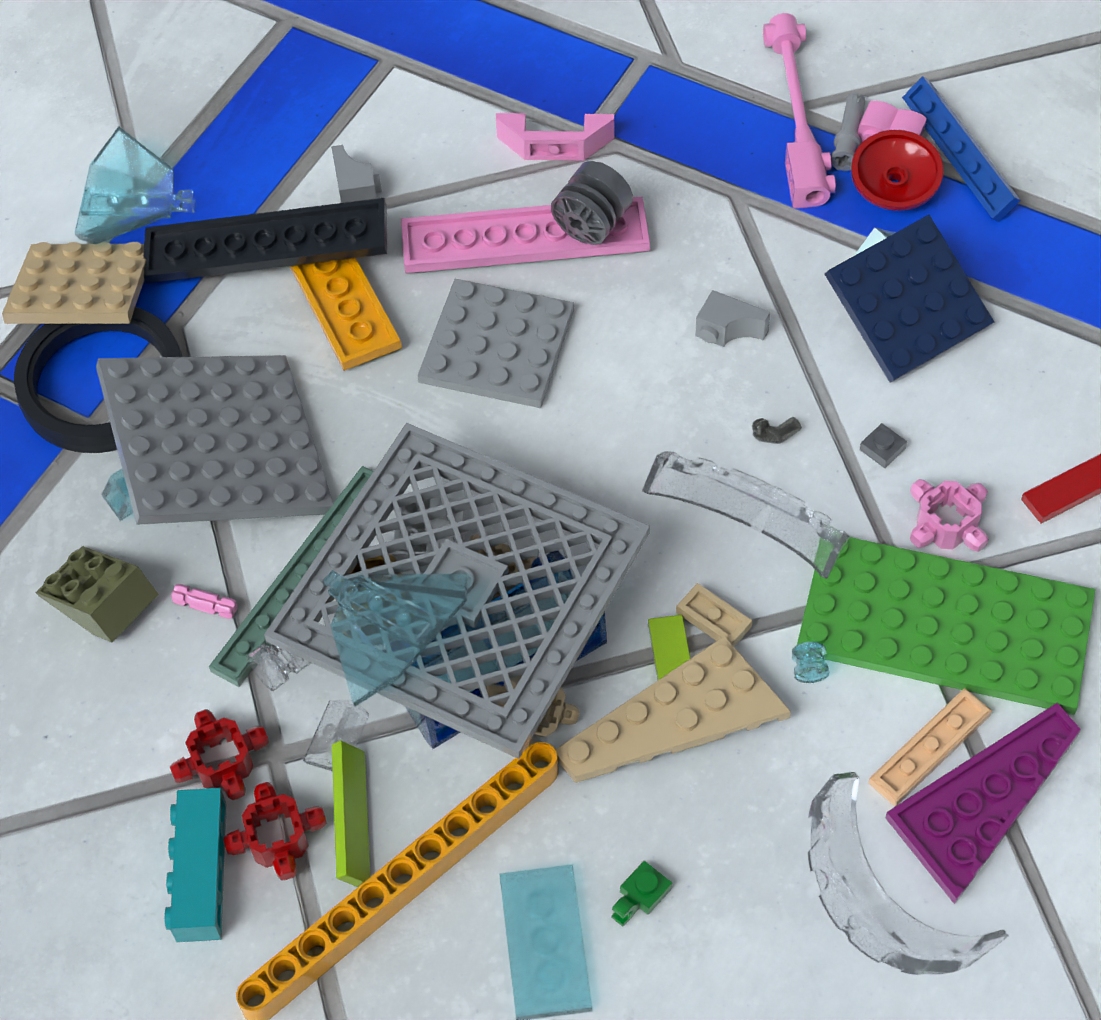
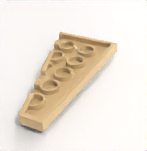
M724 636L555 749L557 761L572 780L577 783L617 771L618 767L636 761L643 763L653 760V756L669 751L673 754L725 738V734L745 728L749 731L759 728L762 723L775 719L778 721L788 719L791 716V711Z

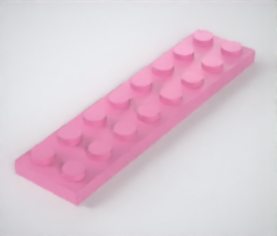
M643 196L633 197L631 206L616 222L615 227L601 244L596 245L582 243L563 231L554 220L551 205L401 218L405 273L650 251Z

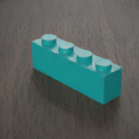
M221 788L177 790L176 804H171L170 821L171 825L175 826V837L169 838L168 842L169 858L173 860V872H168L166 878L167 892L172 895L171 907L165 908L166 930H171L176 942L221 940L225 856L223 837L225 836L226 800Z

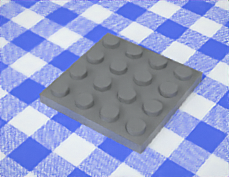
M454 279L420 367L418 382L541 408L574 312V302Z

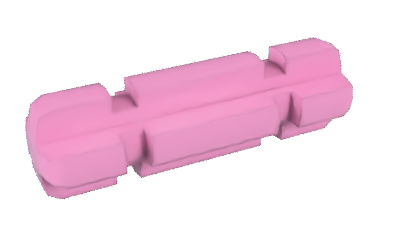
M176 584L171 594L172 601L175 604L182 606L189 604V608L210 614L219 612V616L224 618H233L237 611L238 605L235 599L225 596L220 599L218 594L197 588L190 590V586Z

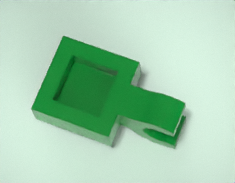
M643 861L621 884L620 893L624 896L612 907L614 913L611 918L623 927L639 908L649 915L671 891L673 883L646 861Z

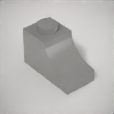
M343 145L331 146L341 203L377 199L376 193L382 192L379 174L373 175L371 163L364 164L352 159L346 153Z
M712 290L696 316L695 336L707 343H714L722 347L727 342L737 338L751 337L764 340L769 330L770 312Z

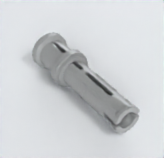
M857 92L850 93L847 96L841 131L834 138V146L836 148L831 154V165L841 171L851 170L853 156L861 144L858 128L865 104V97L861 94L859 102H857Z

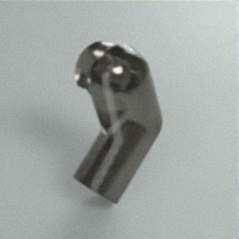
M795 417L789 418L779 426H770L769 421L764 420V418H759L752 424L755 439L759 442L773 444L784 442L802 428L800 422Z

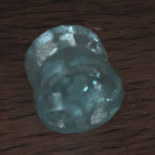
M805 642L792 649V659L796 663L794 678L797 681L816 683L829 676V666L824 662V659L827 657L825 645L818 642Z

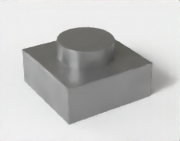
M881 423L861 442L860 451L883 468H886L906 449L907 441Z

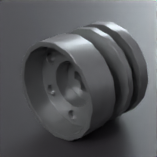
M587 161L582 163L570 178L568 184L562 188L551 202V212L560 228L572 238L585 244H601L615 227L616 222L631 206L633 194L623 176L612 167L602 162Z

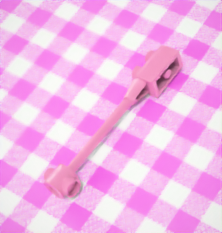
M782 13L774 16L768 24L763 25V40L765 47H772L776 53L783 55L795 119V142L787 143L785 157L793 209L817 207L829 200L830 193H835L834 175H826V171L831 170L830 152L822 153L821 146L817 143L807 124L794 52L799 49L801 42L806 41L805 24H797L795 16Z

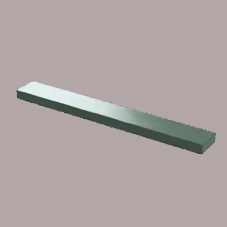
M362 466L333 503L334 505L329 508L209 665V669L213 674L240 687L271 645V643L266 642L265 632L374 471Z

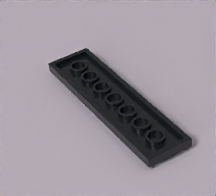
M385 198L145 227L143 259H146L143 275L145 283H154L387 254V204Z

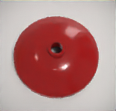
M886 130L868 137L859 145L852 159L851 176L858 192L870 203L888 210H909L925 204L936 194L943 178V162L937 149L924 137L905 130ZM895 179V180H898L899 182L896 183V182H892V181H890V180Z

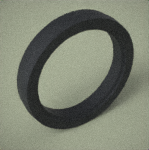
M135 307L130 324H44L31 336L17 359L14 372V387L19 407L37 434L49 443L69 451L103 453L117 450L110 422L96 425L75 424L64 421L49 413L38 400V380L47 361L61 347L76 338L101 331L131 333L150 342L162 357H183L170 329L150 312Z

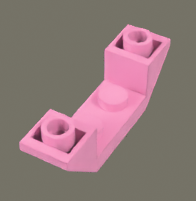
M496 113L497 138L524 160L584 161L614 139V114H585L584 131H526V113Z

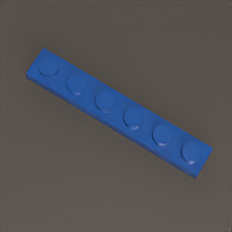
M922 76L902 97L912 111L918 112L927 118L925 124L926 131L991 218L999 222L1021 200L929 79Z

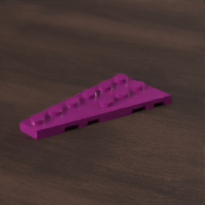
M1058 703L886 813V820L954 904L1078 737L1081 729Z

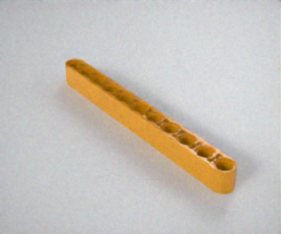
M537 742L524 750L520 759L515 758L244 980L237 989L236 1000L245 1019H271L548 788L557 779L558 775L557 752L554 747L545 742ZM539 761H545L549 763V765L544 768H538L534 766V764ZM518 783L522 785V788L513 791L507 789V786ZM484 806L496 808L491 813H481L479 811ZM459 828L468 831L465 835L459 837L451 834ZM431 851L440 853L433 860L423 858L426 853ZM406 874L412 877L403 884L395 882V879L400 875ZM373 898L383 900L377 907L371 908L366 906L367 902ZM344 922L354 923V926L349 931H337L338 926ZM315 946L325 948L318 956L312 957L307 955L308 951ZM291 970L295 972L294 976L288 981L282 982L277 980L278 976L284 971ZM256 995L265 996L264 1001L260 1005L255 1007L247 1006L248 1001Z

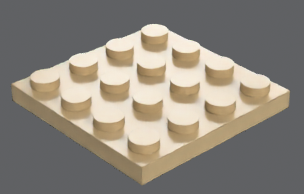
M47 242L31 244L3 309L4 324H130L144 282L143 275L146 259H143L144 244L138 242H129L127 244H110L108 242L97 244H80L78 242L49 244Z

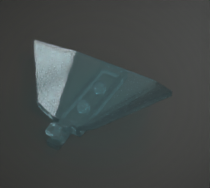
M118 126L89 166L75 235L80 240L96 245L161 219L171 218L172 212L195 213L196 201L193 199V190H180L175 195L173 168Z
M332 570L323 580L324 584L330 586L328 590L329 595L336 598L338 602V608L330 626L354 707L397 681L467 601L466 574L373 575L368 578L359 574L352 582Z

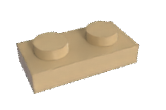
M698 583L676 606V613L682 615L685 620L716 641L725 636L734 647L752 628V620Z

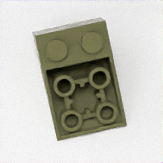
M84 546L72 552L67 561L55 573L49 575L45 579L44 584L36 591L39 597L88 632L111 643L159 595L138 566Z

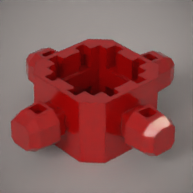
M208 709L197 712L194 716L197 729L190 732L185 742L191 757L187 759L182 757L170 766L175 782H186L193 779L192 776L198 774L204 788H222L226 796L231 800L243 797L246 788L242 779L249 777L254 766L249 751L254 749L256 752L269 743L264 727L256 726L247 729V733L241 735L236 721L227 718L216 720L213 713ZM224 738L227 743L234 742L239 753L235 756L236 762L231 764L228 760L219 764L220 769L216 771L213 770L212 766L205 767L200 756L205 753L203 747L209 745L210 748L220 745V740Z
M269 782L258 784L254 790L256 802L249 804L241 815L245 831L240 832L238 829L223 837L227 854L246 853V849L250 848L255 862L266 868L274 866L277 877L280 880L294 878L297 872L295 859L302 857L309 846L305 831L311 830V832H314L327 824L323 808L318 806L306 808L305 812L299 814L294 798L285 794L277 796L273 785ZM284 814L285 819L291 817L295 834L289 836L291 841L284 843V840L273 842V847L267 848L265 843L260 845L256 827L261 826L260 820L274 821L279 819L278 815Z

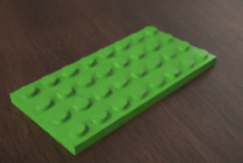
M823 532L795 653L959 690L965 688L969 692L1045 709L1058 703L1066 713L1075 715L1079 701L1095 589Z

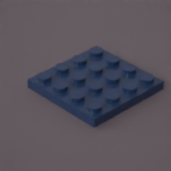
M930 215L910 224L824 273L890 383L994 323L993 318Z

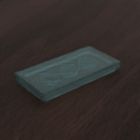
M573 864L500 873L516 1020L592 1012Z

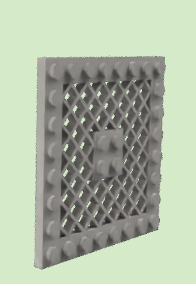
M406 422L264 636L268 643L520 759L650 534V525ZM434 477L435 486L419 490L416 481ZM441 477L448 479L450 481L442 483ZM409 484H411L413 492L403 494ZM464 490L465 499L449 503L446 494ZM471 490L480 493V495L472 496ZM441 497L443 505L425 509L424 500ZM417 503L418 512L404 516L401 515L399 507ZM494 503L496 512L482 516L479 515L477 507ZM501 503L506 504V505L510 506L511 508H507V509H504V510H503V507H502V504H501ZM392 510H394L396 518L386 520ZM471 510L473 518L456 523L454 513ZM447 516L450 525L432 529L429 520ZM521 516L525 517L527 525L510 529L507 520ZM532 516H534V517H536V518H538V519H541V520H543V521H539V522H535V523H534ZM501 522L503 532L489 536L486 535L485 526ZM424 523L426 531L408 536L407 526ZM400 529L403 538L384 542L382 533ZM555 529L558 538L541 543L538 533ZM563 529L573 534L565 536ZM478 530L480 538L463 543L460 533ZM454 535L456 543L445 539L440 549L438 548L436 540ZM376 536L379 544L369 547ZM532 536L535 545L517 549L515 540ZM430 542L432 552L415 556L412 547ZM508 542L511 552L497 556L493 555L492 546ZM586 542L589 552L573 556L569 547ZM594 543L599 544V547L597 549ZM403 549L407 550L409 558L391 563L388 553ZM484 549L487 556H484L475 551ZM563 549L566 559L548 562L546 553ZM383 556L385 565L371 569L366 568L364 560ZM539 556L542 565L525 570L522 560ZM359 562L361 571L351 574ZM515 562L518 572L507 575V564ZM429 564L428 568L421 576L419 567ZM588 564L580 577L577 567ZM413 569L415 579L397 583L396 573ZM570 569L573 579L556 583L553 574ZM389 576L392 585L373 590L371 580ZM544 576L547 577L550 586L532 590L530 580ZM365 582L368 592L349 597L346 587ZM523 583L526 593L508 597L505 587ZM341 589L344 599L333 601ZM499 590L502 599L491 602L496 592ZM412 591L413 602L404 604L401 594ZM571 592L564 604L561 594ZM396 596L398 606L379 610L377 601ZM554 596L557 607L540 611L536 601ZM368 603L372 604L374 613L355 618L352 608ZM530 603L533 614L515 618L512 608ZM347 610L350 620L330 624L329 614ZM424 610L427 611L429 620L411 625L408 615ZM433 610L445 614V616L435 618ZM506 610L509 620L491 625L488 615ZM322 616H323V620H324L325 626L319 623V621L321 620ZM399 617L403 618L405 627L386 632L383 622ZM482 617L484 628L470 632L466 631L464 623L475 628ZM555 619L550 630L547 632L544 622ZM378 624L381 634L364 639L361 638L360 628ZM458 624L461 634L442 639L439 629ZM537 624L541 635L523 640L520 629ZM354 631L356 640L343 633ZM430 631L434 632L435 642L421 646L417 645L416 635ZM513 631L517 642L498 646L495 636ZM409 638L412 648L393 653L390 643ZM489 638L492 649L474 654L471 643ZM384 645L387 654L374 649V647ZM465 645L468 656L449 661L446 650ZM539 647L532 660H530L527 650ZM440 652L443 663L425 668L421 657ZM520 652L524 663L506 668L503 657ZM416 659L418 668L405 662ZM496 659L499 670L481 675L478 664ZM472 666L475 677L456 682L453 671ZM447 674L450 683L440 678H437L436 676ZM522 676L515 689H513L510 679ZM504 681L507 692L489 697L485 686ZM479 688L482 698L468 691Z

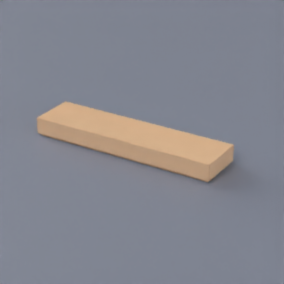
M964 688L869 778L868 783L891 804L897 806L990 717L992 710Z

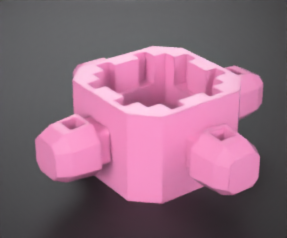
M922 479L913 483L910 489L911 495L920 503L917 514V526L912 530L910 536L911 542L916 547H925L934 542L941 549L953 550L964 541V544L971 550L979 552L987 545L988 537L978 527L982 513L981 503L985 501L988 492L981 483H974L964 488L957 481H944L935 489L933 485ZM939 504L942 507L947 504L950 508L953 505L957 506L956 511L965 517L961 520L959 526L956 523L952 526L948 523L944 526L941 525L942 519L933 513L938 509Z

